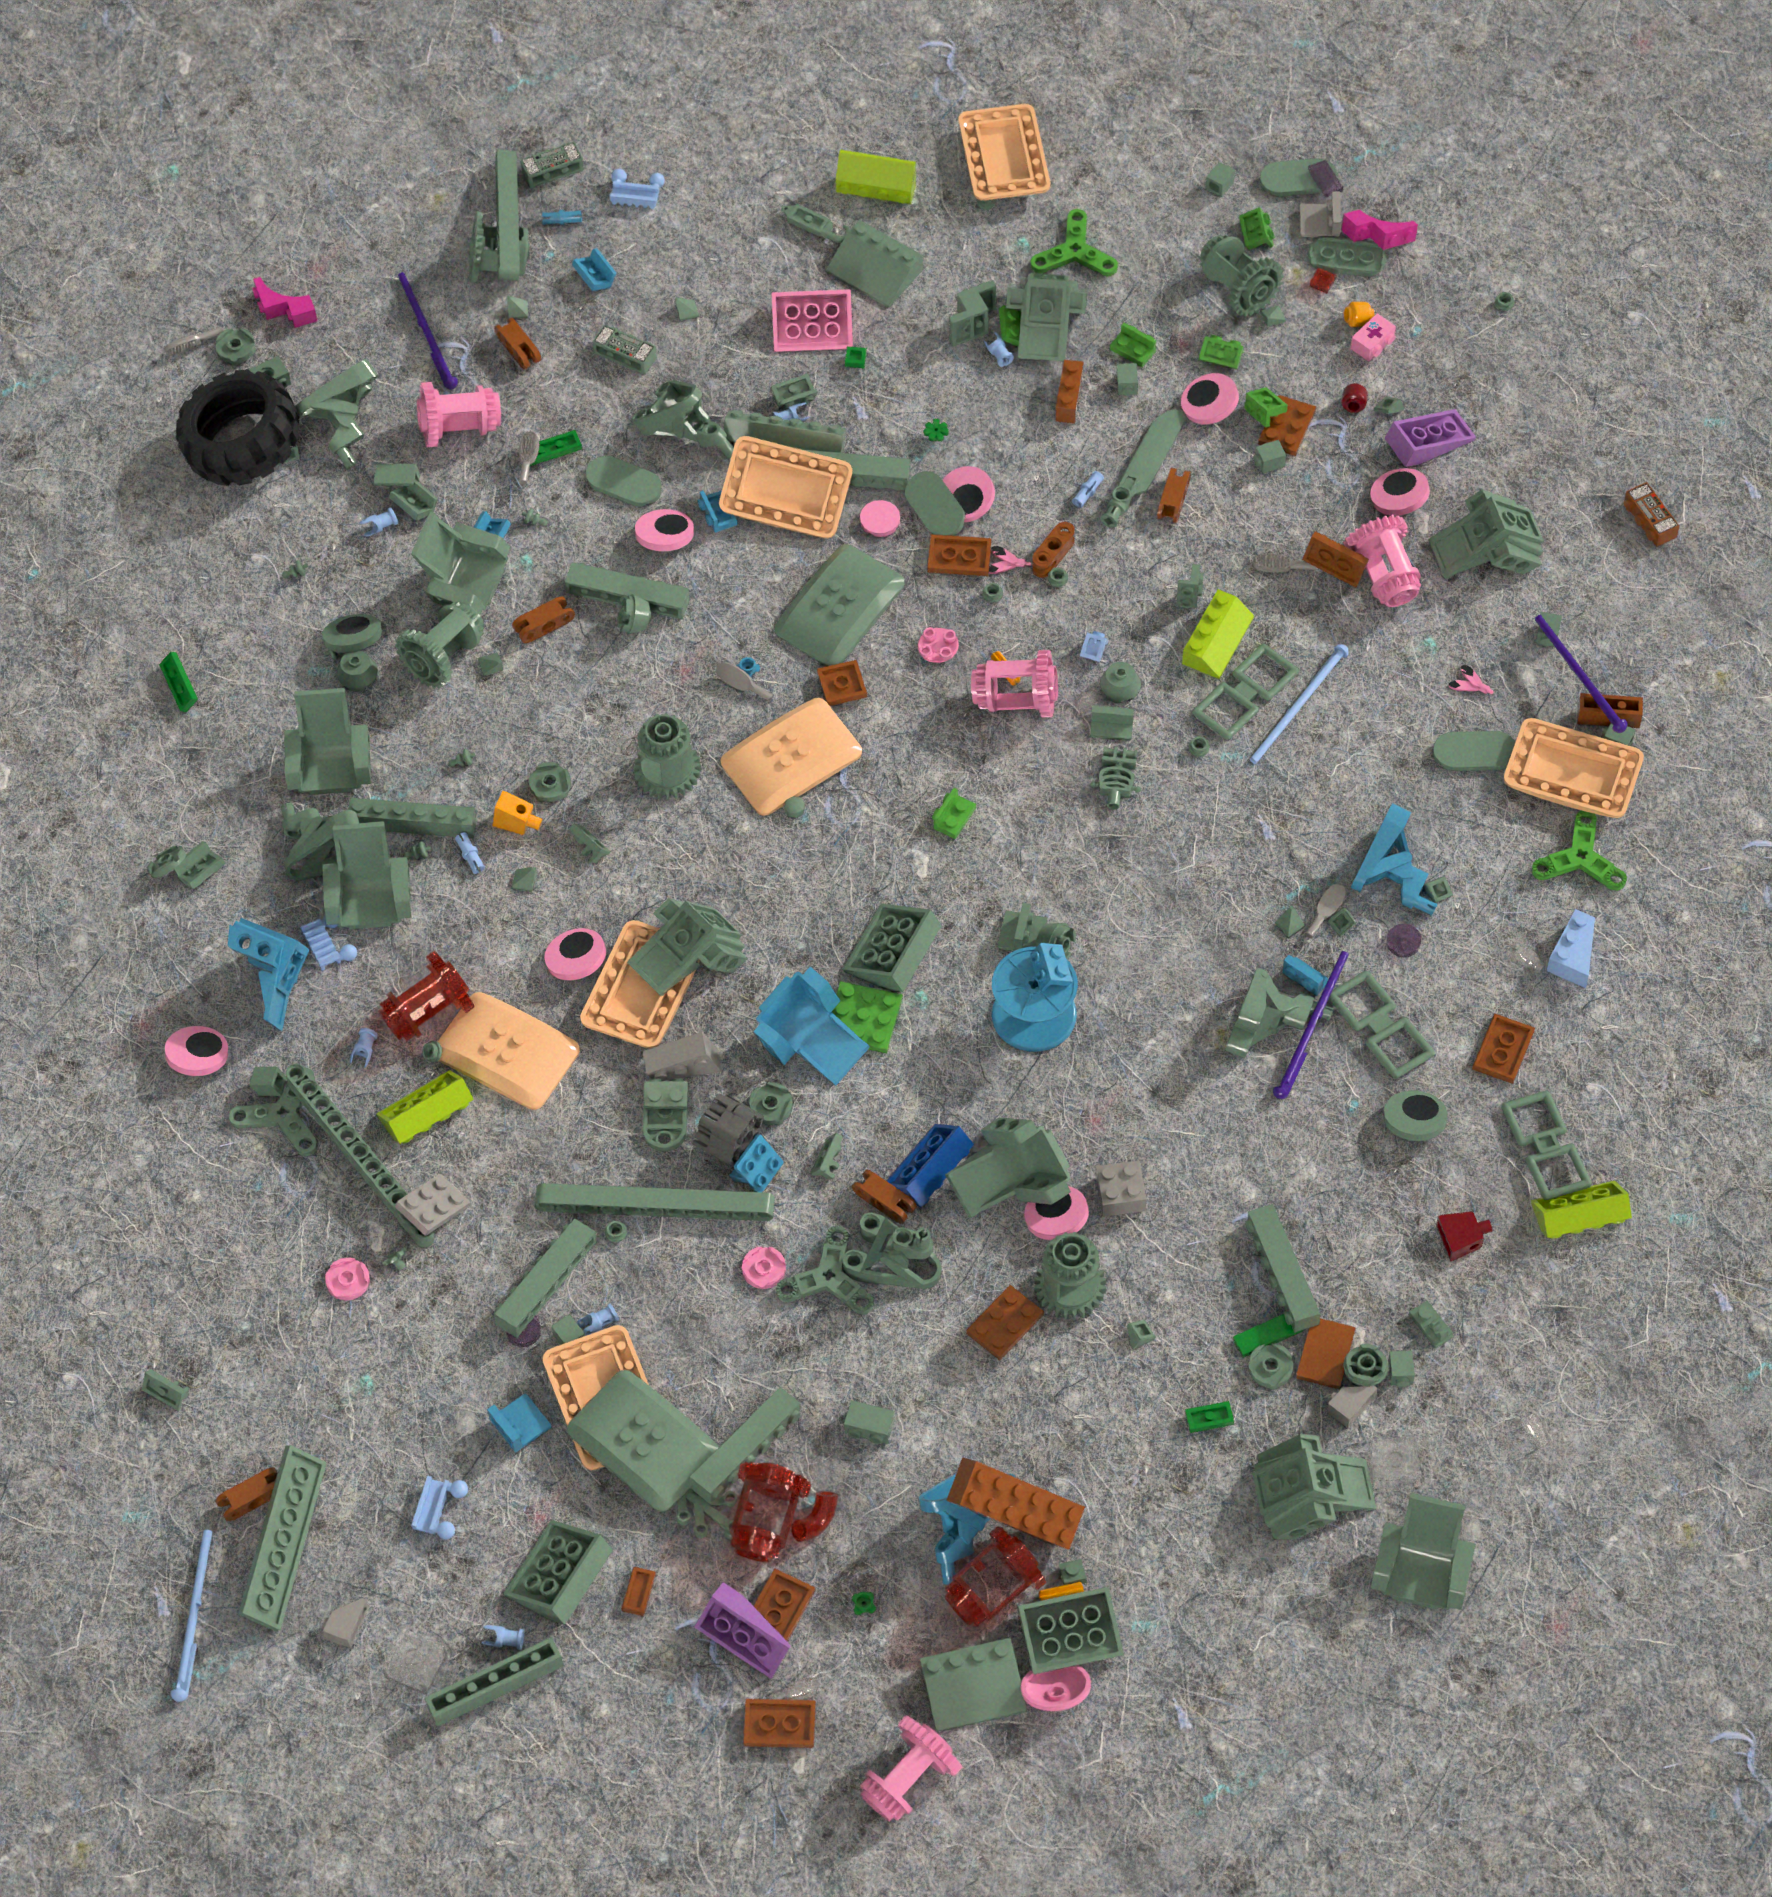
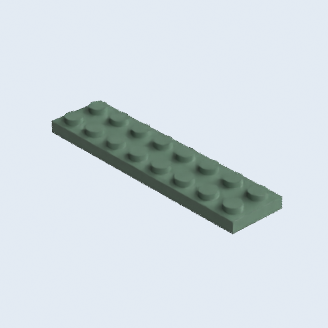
M292 1445L285 1446L238 1612V1615L275 1632L280 1631L327 1464V1462Z

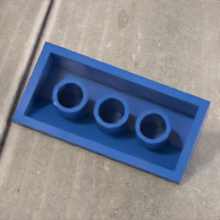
M934 1124L886 1181L912 1198L917 1207H922L928 1203L929 1197L934 1191L943 1185V1181L946 1179L945 1174L954 1169L969 1154V1150L974 1146V1143L960 1126Z

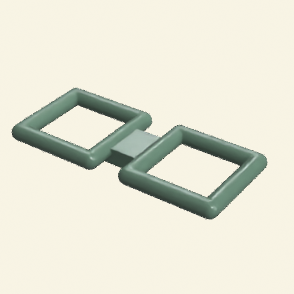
M1261 644L1233 671V676L1241 682L1234 689L1225 682L1220 683L1192 710V714L1224 739L1229 740L1258 713L1259 708L1252 701L1259 695L1265 700L1270 701L1299 673V669L1266 644ZM1263 653L1288 671L1269 691L1244 674ZM1223 692L1248 709L1228 730L1203 712Z
M1363 971L1332 990L1329 1000L1355 1031H1360L1367 1026L1372 1032L1373 1036L1366 1040V1045L1394 1079L1401 1077L1435 1055L1433 1048L1408 1018L1403 1017L1395 1023L1389 1018L1387 1014L1396 1008V1003L1369 971ZM1366 981L1385 1005L1357 1021L1339 999V996ZM1404 1027L1424 1052L1396 1068L1377 1043Z
M1542 1091L1505 1102L1501 1105V1109L1519 1146L1534 1144L1537 1153L1527 1156L1525 1161L1544 1200L1592 1186L1591 1179L1575 1145L1570 1143L1560 1146L1556 1136L1565 1134L1567 1128L1549 1091ZM1544 1100L1556 1128L1524 1137L1512 1109ZM1569 1153L1581 1181L1548 1190L1536 1163Z

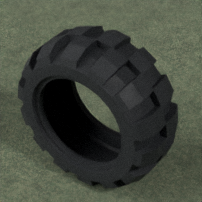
M245 369L235 370V373L231 375L222 373L212 377L213 381L207 385L201 384L192 392V398L189 401H184L179 410V419L176 421L178 447L193 472L217 485L229 486L231 482H235L240 486L252 483V479L262 476V478L274 472V467L277 464H284L289 458L291 446H296L300 417L294 402L283 384L268 374L260 371L254 374L250 370ZM248 414H263L258 424L245 435L225 442L213 441L218 431L228 422Z

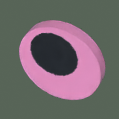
M1218 373L1206 374L1193 380L1186 387L1181 397V406L1186 417L1192 422L1205 425L1213 424L1225 419L1234 411L1238 404L1239 392L1230 377Z
M965 466L951 471L943 478V482L965 512L963 523L979 519L992 506L995 488L992 480L983 470L977 467Z
M1400 468L1381 475L1373 483L1370 495L1373 506L1379 512L1386 515L1400 516L1419 509L1427 501L1430 488L1424 474L1415 469Z
M661 509L648 512L641 516L635 524V537L637 541L645 548L655 551H672L682 548L692 540L694 535L692 520L686 514L676 510Z
M585 928L569 930L557 936L548 945L544 956L545 963L549 972L558 979H581L592 974L601 966L606 957V946L602 937L593 930Z
M204 1026L186 1027L176 1031L168 1038L165 1044V1058L169 1066L181 1074L189 1076L208 1075L219 1070L226 1063L228 1043L221 1033L212 1028Z
M1068 1186L1071 1192L1053 1204L1028 1202L1024 1211L1028 1229L1035 1236L1045 1240H1053L1056 1236H1060L1065 1232L1077 1233L1085 1225L1089 1215V1208L1084 1195L1079 1190Z

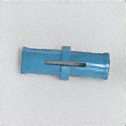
M559 210V212H542L543 218H550L542 219L543 225L582 223L581 217H574L582 216V211L564 212V210Z

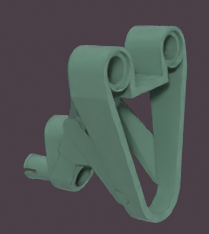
M367 359L353 365L295 406L300 418L308 416L310 418L330 421L336 432L328 444V448L333 455H338L347 470L357 464V461L347 448L358 442L365 435L354 420L358 412L359 399L372 391L373 387L370 383L378 377V374Z
M676 380L663 383L655 391L658 399L651 407L639 410L631 419L644 436H676L681 439L684 437L698 442L702 448L717 445L727 459L732 457L734 447L726 439L727 434L720 425L710 421L709 416L702 409V393L694 384ZM693 422H697L693 427L691 426Z
M285 803L287 810L283 804L281 806L284 819L282 821L283 832L289 838L299 839L290 851V855L284 861L287 876L296 881L323 876L322 864L337 863V856L325 860L335 844L333 826L359 824L357 813L352 810H345L333 816L321 817L317 809L308 808L295 814L292 803ZM313 852L302 867V870L291 868L298 861Z
M1257 967L1225 1051L1245 1058L1249 1047L1271 1034L1278 1033L1279 1029L1287 1025L1303 1030L1309 1013H1313L1318 1002L1314 1001V997L1304 993L1295 998L1279 993L1267 971ZM1266 992L1268 993L1269 997L1271 998L1277 1009L1267 1006ZM1325 1006L1322 1018L1329 1021L1334 1008Z
M871 1212L861 1217V1237L873 1243L868 1254L854 1249L844 1254L843 1271L848 1277L864 1283L920 1289L931 1288L939 1282L942 1267L939 1259L933 1253V1240L928 1229H926L925 1233L924 1227L919 1228L917 1231L904 1227L899 1228L886 1217ZM869 1225L875 1226L874 1229H868L866 1227ZM890 1236L884 1252H881L887 1237ZM908 1259H926L934 1264L937 1272L932 1278L923 1280L908 1269ZM881 1261L897 1275L865 1269L872 1268L874 1264ZM852 1262H857L859 1265L850 1266L849 1264Z

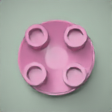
M926 628L918 641L920 655L925 660L933 663L948 661L956 654L959 646L956 633L945 628Z

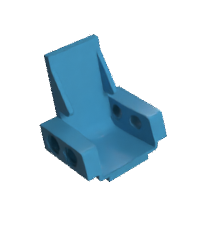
M241 918L239 922L235 921L233 926L229 925L228 947L237 953L247 956L250 964L262 969L259 972V980L265 1005L263 1019L276 1029L282 1031L289 994L294 983L297 984L298 974L309 949L298 940ZM250 939L249 947L243 949V942Z
M811 967L804 974L796 972L791 979L786 976L759 1007L761 1013L757 1016L756 1020L760 1024L753 1032L765 1049L784 1066L797 1053L835 1086L870 1048L867 1043L860 1039L832 1013L840 999L829 982Z

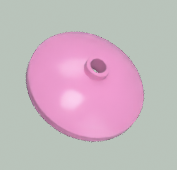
M1079 1665L1033 1675L1031 1670L1025 1675L1021 1683V1692L1024 1700L1032 1707L1049 1712L1064 1711L1075 1707L1088 1696L1091 1689L1090 1676Z

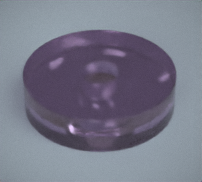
M1395 925L1388 932L1387 947L1391 953L1398 957L1413 956L1420 949L1421 934L1412 925Z
M534 1316L527 1325V1329L522 1331L518 1338L506 1332L509 1342L518 1347H528L537 1342L541 1335V1325L537 1316Z

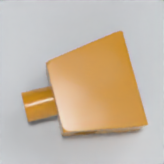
M502 791L495 806L492 826L524 835L527 827L539 830L543 819L532 815L533 805L506 791Z

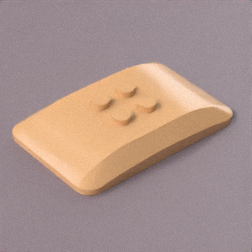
M1019 104L972 110L959 115L962 143L975 198L985 201L1040 194L1050 189V178L1035 110L1031 105Z
M742 436L737 439L733 449L719 506L723 512L730 515L828 539L833 537L837 531L852 477V467L843 460L749 436Z
M814 698L769 723L727 751L721 757V766L759 815L767 816L783 807L787 799L793 796H801L857 761L862 755V748L827 702L821 698Z
M1528 718L1521 725L1504 774V782L1513 789L1550 802L1602 816L1620 818L1626 813L1644 755L1639 749L1539 719Z
M629 921L624 925L580 1016L581 1023L592 1030L645 1048L657 1047L666 1034L695 971L671 987L663 996H660L627 963L660 928L640 921Z
M476 992L469 997L437 1041L442 1047V1055L438 1061L531 1110H537L544 1105L580 1053V1047L575 1040L529 1014L482 992Z
M612 1326L547 1350L543 1355V1363L567 1427L570 1421L617 1372L629 1370L648 1384L629 1333L623 1326ZM573 1440L581 1463L586 1469L597 1470L604 1467Z

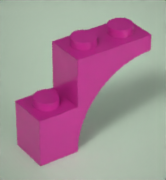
M1359 209L1343 214L1341 231L1353 242L1371 238L1382 250L1414 242L1416 240L1418 224L1415 221L1401 223L1382 221L1365 214Z
M261 277L253 279L255 287H252L255 299L259 298L260 302H257L259 311L265 314L267 320L287 315L288 321H292L295 328L317 322L315 308L310 295L299 297L281 295L268 288Z

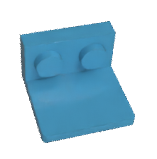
M523 1394L501 1410H498L495 1405L487 1409L489 1420L515 1453L551 1428L550 1422L527 1394Z

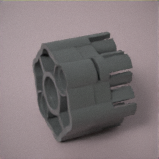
M718 1094L715 1097V1100L718 1102L715 1103L713 1101L710 1110H707L699 1120V1130L694 1137L698 1141L694 1139L693 1145L731 1166L735 1165L754 1137L759 1134L764 1115L728 1095L722 1096Z

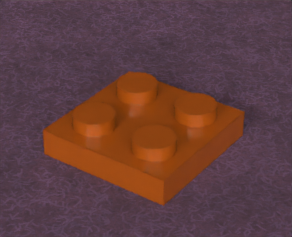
M857 660L817 669L825 701L829 706L867 698V691Z

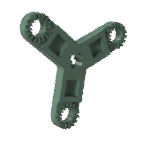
M304 1067L315 1080L314 1072L310 1068ZM295 1075L292 1078L298 1079L301 1076ZM288 1084L277 1103L237 1106L229 1113V1120L234 1128L279 1126L298 1154L309 1157L316 1152V1138L298 1115L303 1104L292 1092ZM282 1110H286L287 1114L282 1118L280 1114ZM238 1113L246 1115L243 1121L234 1120ZM303 1141L312 1143L308 1149H302L300 1145Z
M831 1227L826 1233L820 1266L818 1268L780 1280L777 1283L776 1295L779 1300L791 1302L827 1290L858 1314L864 1315L872 1311L874 1307L873 1296L842 1272L843 1256L846 1253L849 1240L848 1232L844 1227ZM836 1233L843 1235V1239L840 1242L832 1240L831 1237ZM828 1273H832L830 1281H827L825 1277ZM789 1286L793 1291L790 1295H784L781 1289ZM859 1299H867L869 1301L868 1305L861 1308L856 1303Z

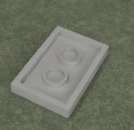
M438 1174L398 1200L395 1208L426 1236L467 1209L471 1202L444 1176Z

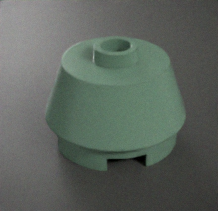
M634 594L630 596L623 595L620 603L624 604L617 615V627L620 628V632H626L628 635L645 631L651 620L649 602Z
M363 651L347 652L343 655L338 665L337 678L350 691H364L365 687L375 682L378 672L377 665Z
M1116 662L1111 664L1101 676L1100 688L1109 701L1121 703V701L1133 700L1137 696L1141 688V680L1130 664Z
M1047 923L1038 933L1036 947L1040 943L1062 945L1068 960L1072 954L1068 951L1071 942L1076 941V932L1067 923Z
M1360 1344L1359 1347L1352 1349L1346 1355L1343 1364L1345 1374L1357 1387L1376 1386L1384 1380L1389 1369L1385 1355L1378 1350L1377 1346L1372 1344Z

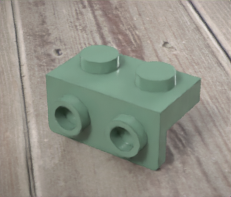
M808 373L770 387L779 410L783 408L788 410V407L800 402H812L818 393L817 389H814Z
M414 480L413 486H404L391 491L389 496L393 502L416 521L427 517L430 512L434 513L437 503V497L417 480Z
M1192 564L1190 581L1178 580L1177 606L1197 608V599L1202 597L1204 573H1200V564Z
M202 841L187 853L185 859L174 871L182 883L194 889L201 885L210 875L216 873L225 862L222 857L210 850L206 842Z
M650 1079L649 1081H644V1109H688V1081L683 1079H672L671 1081Z

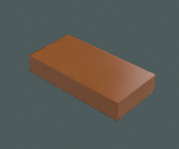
M633 1567L621 1608L623 1612L640 1616L645 1615L656 1571Z

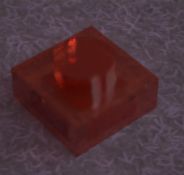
M1318 268L1310 281L1309 287L1328 293L1336 280V275Z

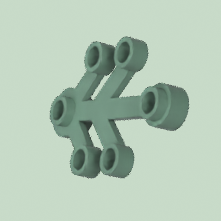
M690 1488L677 1502V1522L680 1525H687L690 1522V1512L687 1510L686 1500L694 1505L696 1523L694 1534L697 1538H705L708 1534L704 1513L724 1528V1535L727 1539L737 1540L741 1537V1523L737 1520H729L712 1507L722 1505L728 1507L735 1506L737 1503V1494L735 1492L728 1491L724 1496H721L719 1499L715 1498L711 1503H708L702 1497L700 1498L694 1494L696 1492ZM728 1497H733L734 1500H733V1501H728L727 1498H728ZM686 1515L687 1519H681L680 1516ZM735 1526L737 1529L731 1530L729 1527ZM699 1528H703L705 1531L703 1533H699L697 1530Z

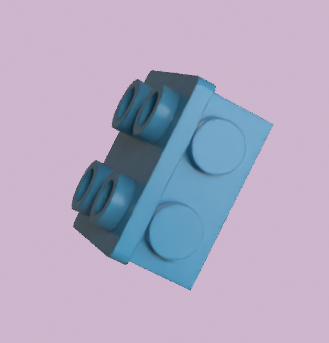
M757 1134L735 1163L734 1170L729 1176L735 1182L749 1184L755 1192H763L784 1161L764 1137Z

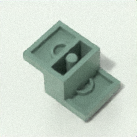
M993 280L983 282L978 286L964 289L957 293V313L949 317V342L952 347L988 334V313L996 310V284Z

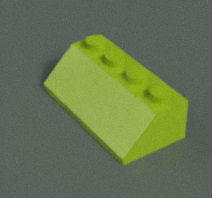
M840 150L835 179L836 192L912 204L916 189V162Z
M1218 589L1183 650L1182 664L1220 679L1254 619V615L1236 596Z
M448 1070L379 1111L376 1115L393 1140L399 1144H404L411 1141L417 1133L426 1132L431 1129L432 1124L437 1121L448 1119L454 1111L465 1109L469 1106V1102L474 1099L463 1078Z
M1615 1180L1593 1185L1590 1188L1549 1200H1544L1542 1197L1531 1200L1541 1232L1551 1239L1560 1238L1562 1234L1567 1233L1578 1234L1588 1228L1599 1229L1609 1223L1620 1224L1625 1222L1626 1219L1632 1218L1629 1194Z

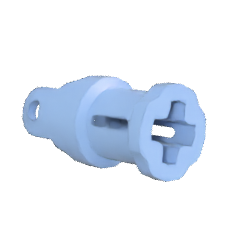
M994 332L997 339L990 345L983 340L989 352L997 358V364L1000 367L1007 366L1013 361L1014 356L1006 349V344L1001 336Z
M806 403L790 406L788 410L780 413L773 412V416H780L785 420L799 419L805 421L811 417L808 416L800 419L797 415L796 408Z
M391 507L384 513L374 514L360 521V524L373 522V529L366 532L364 536H371L381 532L387 526L398 524L396 515Z
M361 1028L359 1030L360 1037L358 1043L354 1045L351 1053L350 1063H352L355 1055L366 1058L364 1066L366 1068L373 1052L371 1049L373 1042L378 1038V1034L372 1029Z
M610 1303L606 1308L596 1313L591 1312L579 1319L577 1324L580 1328L588 1324L590 1325L583 1330L585 1336L602 1330L603 1326L613 1321L617 1322L619 1318Z
M483 1626L485 1629L495 1630L497 1639L496 1642L482 1641V1644L495 1647L505 1645L517 1647L518 1650L522 1649L524 1629L515 1631L507 1630L502 1626Z

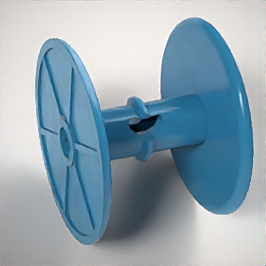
M1033 946L1011 952L997 965L992 977V991L995 997L992 1006V1022L998 1035L1009 1045L1023 1051L1040 1052L1060 1045L1072 1033L1077 1018L1074 999L1077 993L1078 980L1073 966L1067 960L1073 982L1069 986L1049 985L1046 990H1040L1030 959V953L1036 948Z

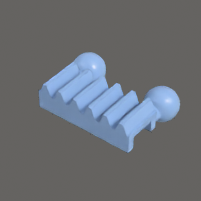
M615 169L611 175L613 190L610 193V202L613 205L619 202L621 206L627 203L629 207L634 204L637 208L639 205H642L643 208L650 206L651 209H654L658 200L659 188L665 182L664 176L660 173L652 174L649 179L650 185L625 182L627 178L626 172L623 169Z
M325 915L322 920L319 918L300 927L321 971L325 970L326 965L335 961L339 964L342 960L352 961L357 956V949L351 944L344 945L339 953L336 951L325 927L332 929L338 925H327Z
M427 1476L411 1525L412 1529L431 1534L437 1533L444 1540L452 1538L455 1533L454 1525L448 1521L439 1524V1518L442 1516L447 1493L451 1492L455 1498H463L468 1493L467 1484L462 1480H457L453 1483H450L448 1480L441 1482L432 1480V1477Z

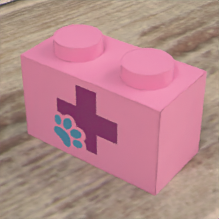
M1377 313L1352 337L1351 350L1369 362L1373 357L1379 356L1386 345H1390L1394 341L1396 326Z

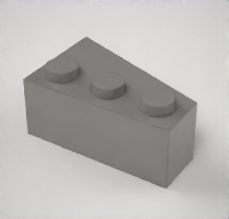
M703 1032L643 1051L646 1074L651 1079L666 1081L722 1072L718 1048Z

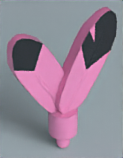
M993 546L991 548L992 553L1002 561L989 566L990 574L1002 573L1016 566L1025 567L1031 565V562H1026V559H1017L1015 555L1000 546Z
M1467 665L1461 666V673L1467 681L1455 680L1448 685L1451 689L1457 691L1479 690L1485 694H1493V690L1483 684L1476 672Z

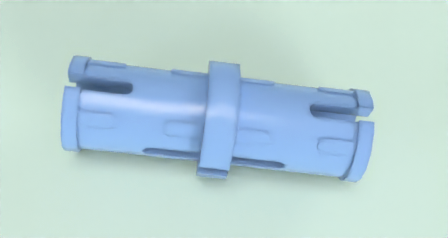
M1094 471L1090 478L1082 483L1080 491L1072 499V503L1078 508L1083 507L1088 498L1096 493L1095 489L1104 480V476L1100 472Z
M466 832L460 833L464 841H462L459 835L455 837V841L462 850V857L464 860H467L472 872L478 874L480 872L476 865H478L481 872L485 869L478 856V850L472 845Z

